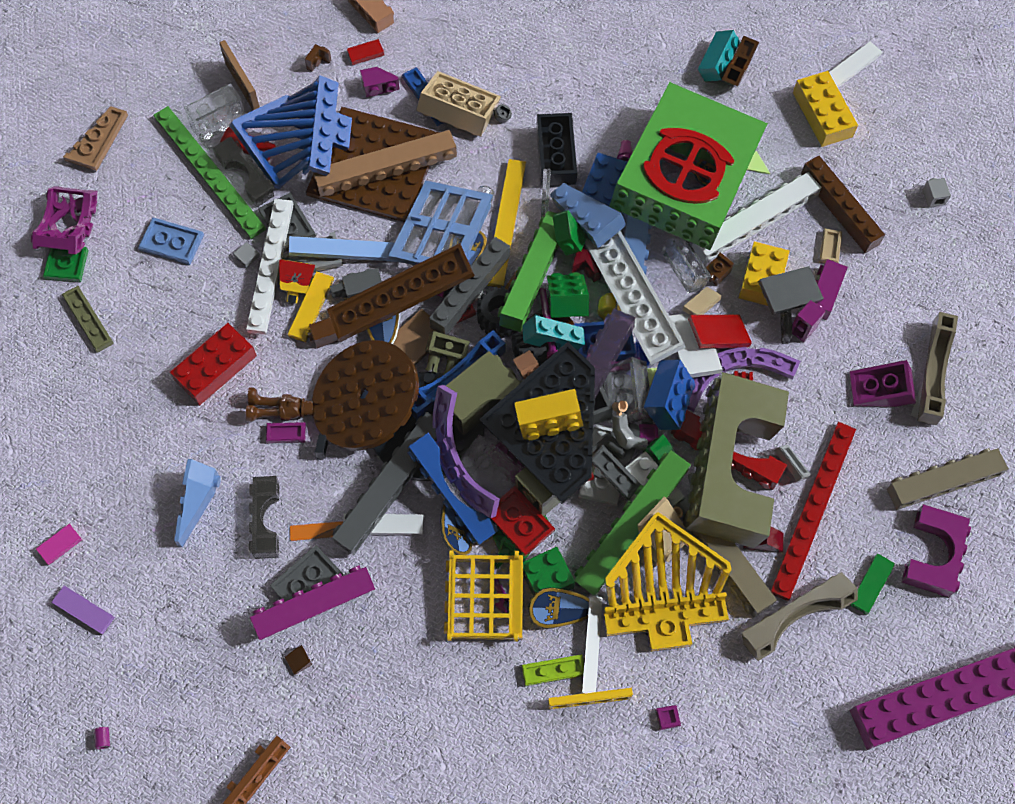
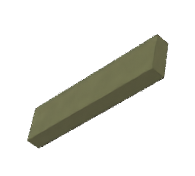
M78 285L61 294L97 353L114 344Z

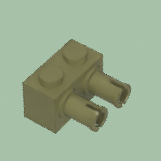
M434 331L429 333L425 352L429 354L425 370L437 373L440 357H446L448 360L443 374L445 375L466 357L470 341Z

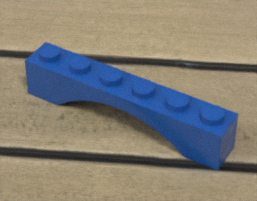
M494 330L482 338L467 356L449 372L436 381L419 388L417 402L414 401L411 409V415L416 421L420 416H424L426 412L430 413L433 411L438 386H446L488 351L499 357L506 353V343Z
M429 432L408 447L409 452L407 454L413 462L417 461L419 463L421 474L425 479L429 477L432 481V489L437 495L441 494L445 499L442 501L448 511L452 510L455 513V521L460 527L464 526L468 531L466 536L472 544L480 545L499 531L488 516L467 507L450 491L441 471L440 448Z

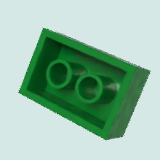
M577 272L570 273L569 275L553 273L546 276L547 298L551 318L589 316V293L583 274Z

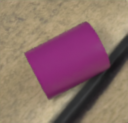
M109 727L94 729L95 749L110 747Z

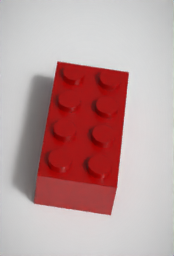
M227 323L170 371L174 381L196 403L201 405L257 355L254 347Z

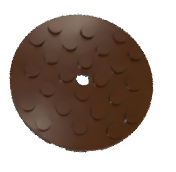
M380 340L363 341L341 351L324 368L313 391L312 415L319 432L322 435H326L327 440L332 444L352 451L371 449L391 439L394 436L393 433L401 425L404 426L409 420L414 401L417 402L419 379L415 365L399 347ZM365 390L368 391L366 397L361 399L360 397Z

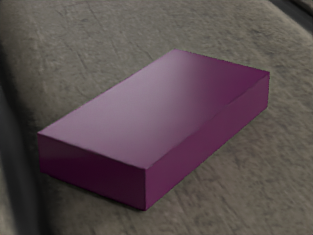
M267 423L266 443H306V423Z

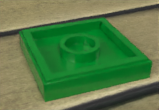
M83 247L77 254H68V250L50 248L43 278L45 280L81 282L89 251L88 248Z

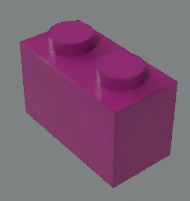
M810 300L797 314L789 332L802 342H805L817 329L826 311L821 305Z

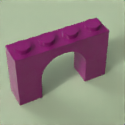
M923 504L917 510L913 528L941 538L948 548V561L945 565L933 566L910 559L905 564L901 583L948 598L957 593L960 586L958 576L964 567V563L961 562L962 556L967 551L966 537L968 538L971 532V526H969L970 518Z

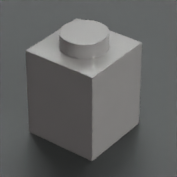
M945 178L929 179L922 189L928 208L944 206L951 197Z

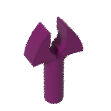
M494 579L496 593L506 594L499 579ZM499 598V602L495 603V607L502 613H508L504 607V601L509 603V598Z

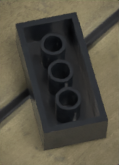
M572 113L537 114L536 132L541 186L562 185L563 183L576 185L577 162Z

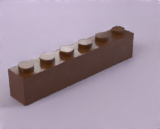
M820 155L806 162L801 175L809 172L822 188L818 197L866 254L878 247L885 233Z

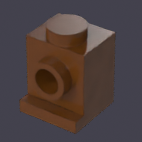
M720 252L705 268L703 275L709 282L717 286L731 273L734 263Z

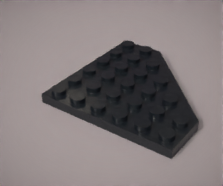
M567 342L480 418V422L561 504L592 477L595 367ZM572 389L576 390L583 426L575 431H560L553 436L542 435L535 440L523 439L515 402Z

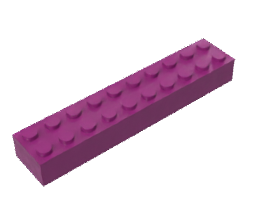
M1015 648L859 704L850 709L849 711L866 750L1015 696Z

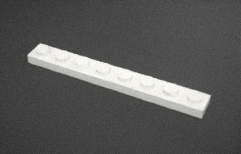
M274 200L246 328L248 333L265 335L267 333L279 276V260L283 257L294 205L291 200Z

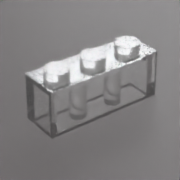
M678 236L669 237L661 250L665 259L687 293L702 290L711 278L710 273L689 241Z

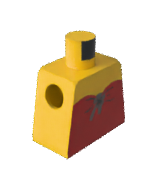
M279 260L280 290L288 291L286 302L297 303L299 293H307L315 264Z

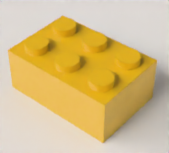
M754 241L738 298L768 306L758 281L762 278L785 273L790 250Z
M575 389L515 402L523 439L535 440L542 435L553 436L560 431H575L583 426Z

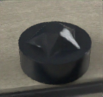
M500 104L494 110V117L500 123L507 122L512 116L511 109L507 105Z

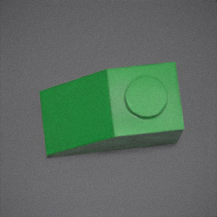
M569 210L554 214V230L559 247L566 256L581 252L587 239L582 228Z
M662 434L656 437L643 453L646 451L659 466L661 463L658 461L665 452L668 454L671 450L674 453L676 451Z

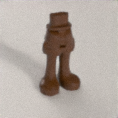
M249 387L247 422H253L261 417H280L281 420H290L299 417L304 418V415L312 416L313 401H305V398L301 399L289 394H283L282 397H262L258 394L256 388ZM258 406H275V407H279V408H274V409H260V408H257V407H258Z

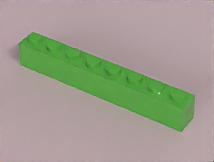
M547 211L545 217L540 219V228L535 230L534 241H530L527 250L528 254L523 256V266L518 267L516 272L517 279L512 280L511 292L506 293L505 305L499 309V326L518 332L522 331V325L526 322L559 246L556 242L553 223L555 212Z
M672 450L668 454L665 452L658 461L661 463L656 470L653 468L648 474V482L645 486L641 484L635 492L636 498L633 502L628 501L624 506L623 511L625 513L621 518L617 517L610 526L613 529L610 533H605L598 542L601 544L596 551L593 549L586 558L588 560L587 564L584 567L580 566L575 572V582L593 596H596L605 584L606 576L639 535L637 525L663 497L668 499L691 468L690 463Z

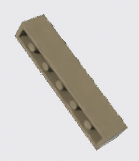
M987 448L980 451L978 455L973 456V454H969L961 458L960 461L951 460L942 467L938 468L937 465L930 467L924 473H920V471L914 472L909 475V478H896L891 481V485L886 490L895 509L899 510L1002 476L1009 468L998 448L994 450Z
M684 515V517H683V525H684L685 528H686L687 522L685 521V515ZM686 529L697 540L730 562L731 572L726 581L731 586L732 594L736 598L739 597L742 601V606L747 614H751L754 618L777 601L734 542Z

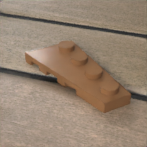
M110 106L96 121L97 124L85 133L86 136L80 142L77 141L73 145L74 149L63 156L64 160L97 171L128 117L127 111Z

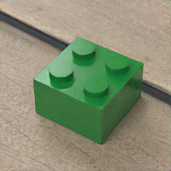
M558 547L523 562V576L533 596L542 588L553 587L571 590L575 586V580Z

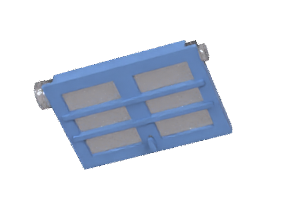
M425 180L389 254V260L415 266L459 243L462 245L468 258L491 208V202L495 196L494 191L488 186H480L477 191Z

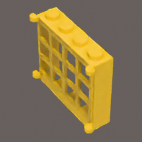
M449 550V560H446V573H449V581L445 580V593H449V597L444 605V612L448 613V621H444V634H447V641L465 639L514 640V642H518V640H522L523 555H519V551H515V555H454V550ZM456 562H471V574H455ZM475 562L490 563V574H475ZM494 563H510V574H494ZM455 578L470 579V593H455ZM475 579H490V594H474ZM494 579H509V594H494ZM455 598H470V613H454ZM474 598H490L489 613H474ZM494 598H509V614L494 613ZM454 618H470L469 633H454ZM474 618H489V633H474ZM494 618H509V633H493Z

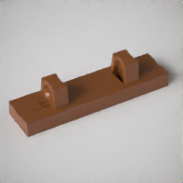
M277 735L266 749L259 745L254 752L260 757L238 784L232 780L226 788L231 793L222 804H247L291 747Z

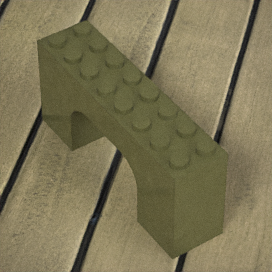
M490 351L446 385V387L457 392L452 424L463 436L478 425L482 416L522 382V380L519 381L515 377L516 375L511 368H506L498 355H493ZM592 465V473L594 474L595 467ZM526 468L515 475V487L543 516L560 503Z
M722 372L718 378L714 379L713 384L708 386L705 394L708 399L703 407L705 417L700 425L702 435L697 443L699 453L694 460L696 471L691 478L693 488L688 496L690 506L685 514L686 529L755 548L770 535L774 498L746 491L735 483L731 474V465L736 433H744L770 441L785 425L789 391Z

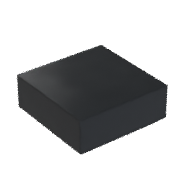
M319 434L315 448L316 458L320 460L325 459L328 447L326 435Z

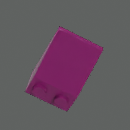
M907 360L850 371L854 406L899 407L916 403L912 369Z

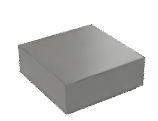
M247 242L233 253L234 257L246 268L260 256L259 252Z

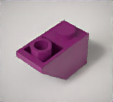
M379 67L360 70L366 97L400 90L398 76Z

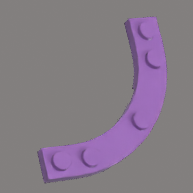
M740 347L718 353L722 372L743 367H756L773 371L792 380L801 362L783 353L766 348L747 349V347ZM721 373L693 378L695 389L692 392L690 405L687 407L688 410L695 411L704 390Z
M444 385L438 386L433 409V428H436L437 441L435 442L440 448V464L450 483L456 485L460 491L459 495L468 504L489 518L496 517L500 499L483 489L471 478L461 463L455 447L452 423L457 392Z

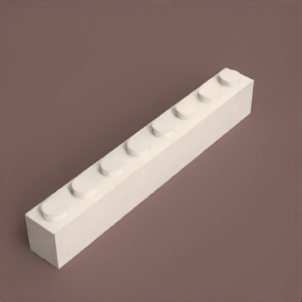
M809 172L804 175L800 174L789 184H783L777 191L769 192L762 200L758 199L750 207L742 208L735 216L727 217L719 230L711 250L702 248L694 243L691 249L702 263L706 264L716 258L720 252L723 254L818 197L822 187Z

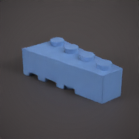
M565 183L550 194L555 206L561 212L569 210L587 238L597 248L601 247L626 226L620 212Z

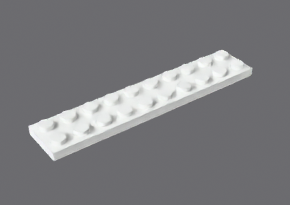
M622 232L616 233L599 248L587 238L585 244L650 364L653 365L685 348L683 340Z

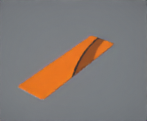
M343 521L290 526V540L333 537V531L338 525H342Z

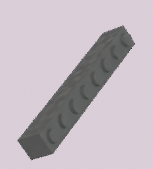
M426 412L424 416H420L417 419L416 427L412 432L409 431L405 435L404 443L401 447H396L392 453V459L389 463L385 462L379 476L371 480L367 492L359 496L357 499L358 504L354 509H350L345 515L346 520L333 531L332 535L334 536L332 539L334 543L353 556L419 469V463L417 461L413 462L407 454L409 452L408 447L428 432L434 441H437L436 428H433V415Z

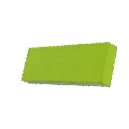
M582 654L521 665L525 687L584 676Z

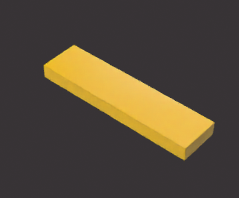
M316 271L288 332L289 337L303 342L307 341L309 337L307 332H310L309 324L315 323L328 295L330 286H332L334 277Z
M632 688L552 697L548 698V708L551 710L630 700L633 696Z

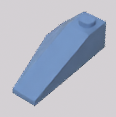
M188 459L182 485H185V495L180 498L181 511L183 512L178 515L174 539L178 547H183L213 498L216 487H219L221 477L215 468L192 459Z

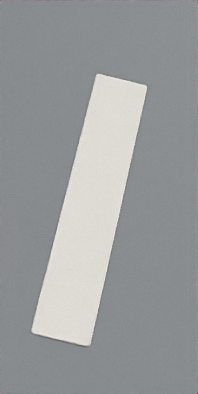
M590 594L583 693L596 692L603 598L593 596L592 594Z

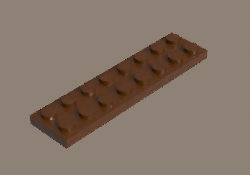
M459 243L328 308L327 311L337 338L342 342L475 275L464 249Z

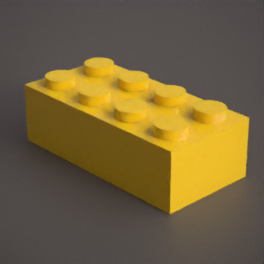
M829 71L796 81L792 93L821 147L854 136L858 124Z

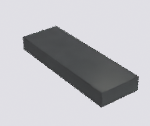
M599 445L593 452L592 465L625 499L630 500L641 484L603 445Z

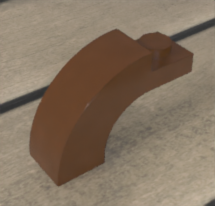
M743 36L722 78L723 81L737 87L740 85L759 45L758 41Z

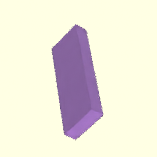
M65 585L51 602L102 635L115 618Z

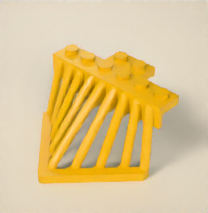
M655 513L605 578L609 607L604 608L603 615L607 636L648 632L651 651L691 647L692 639L689 626L728 622L729 620L725 602L727 594L726 592L721 593L731 572L730 562L661 513ZM663 529L670 533L672 541V599L669 598L666 582ZM654 530L659 586L658 601H656L654 590L652 542L650 536ZM680 541L687 545L689 550L685 597L682 596L680 586ZM642 546L647 602H644L641 590L638 551ZM698 553L705 558L706 566L698 596H695L694 582ZM630 562L632 567L634 604H631L629 599L628 573L626 570ZM715 565L721 569V573L712 593L708 594ZM618 577L622 605H618L616 602L614 582Z

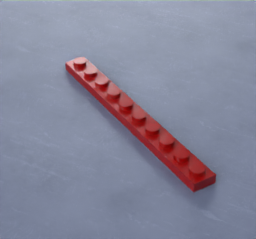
M839 421L836 424L771 588L773 595L789 601L856 432L855 428Z

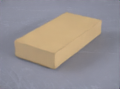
M824 228L820 263H825L827 259L839 263L842 231Z
M705 287L683 306V311L689 315H704L721 300V295L709 287Z

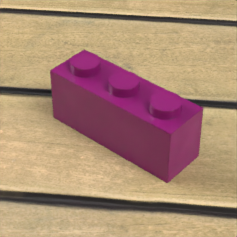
M829 259L826 260L824 265H820L816 274L819 275V279L816 282L824 298L821 302H818L826 311L822 318L824 320L828 319L848 268Z

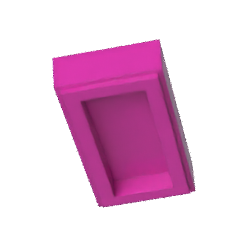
M69 523L38 546L36 550L45 562L50 565L81 542L82 538Z

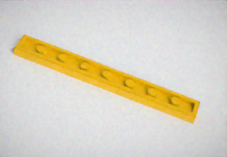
M512 159L508 160L494 237L510 245V250L526 168V161ZM509 258L487 286L499 288L504 286Z

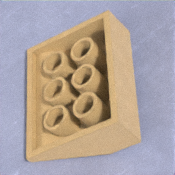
M437 71L422 90L416 111L481 137L491 120L501 96Z

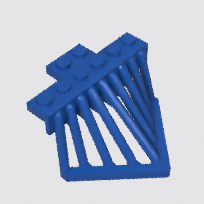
M319 75L313 83L291 96L285 95L234 119L230 123L231 129L272 187L281 189L283 185L301 171L303 175L313 171L327 176L330 173L332 146L344 151L349 149L352 118L336 112L339 82ZM291 126L300 129L255 137L248 135L245 131L247 128ZM290 138L301 139L264 152L260 151L256 146L257 143ZM295 149H302L299 153L276 166H270L266 160L275 155ZM299 160H302L298 165H296L287 174H285L282 178L279 179V177L277 176L278 172L291 166Z

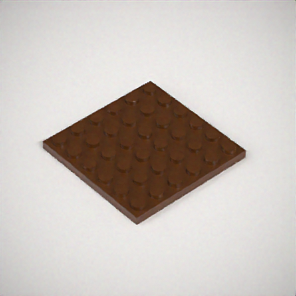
M341 107L339 113L352 118L350 144L347 151L332 146L331 164L440 132ZM430 165L321 197L313 175L307 187L306 196L405 223L420 193Z

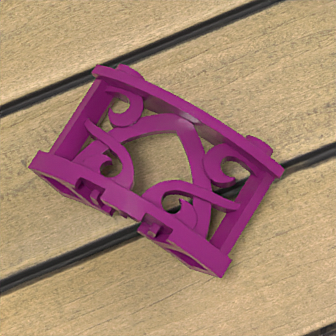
M59 186L48 188L46 193L47 205L43 219L31 234L33 249L48 247L68 250V254L79 253L85 246V242H83L85 237H89L92 231L93 223H90L92 214H96L98 191ZM59 193H68L70 202L67 203L66 199L62 196V202L58 203ZM73 194L83 195V197L74 200ZM75 209L77 213L81 212L80 216H76ZM71 212L74 221L78 224L67 228L61 233L56 226V222Z

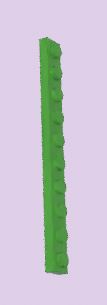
M167 106L155 113L154 118L249 238L253 239L266 230L264 224L170 107Z

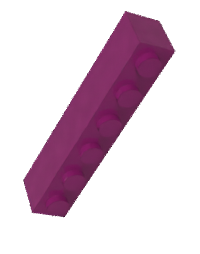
M358 565L349 569L350 574L342 577L341 573L331 577V582L325 585L321 581L310 586L312 590L309 592L298 591L291 595L293 599L285 602L282 598L273 602V607L265 610L262 607L253 611L254 616H251L250 620L258 639L262 640L375 590L367 568H361Z

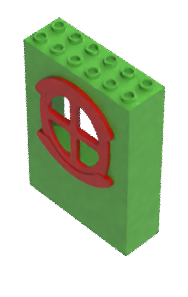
M669 82L616 184L609 207L702 248L711 250L768 123ZM668 148L687 156L688 159L685 161L667 154L665 150ZM661 159L682 168L676 183H670L663 176L660 170ZM701 159L715 165V172L712 173L693 164V161L699 162ZM688 172L711 181L705 187L696 190H687L682 187Z

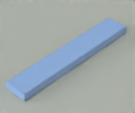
M289 236V256L393 261L389 260V254L395 243Z

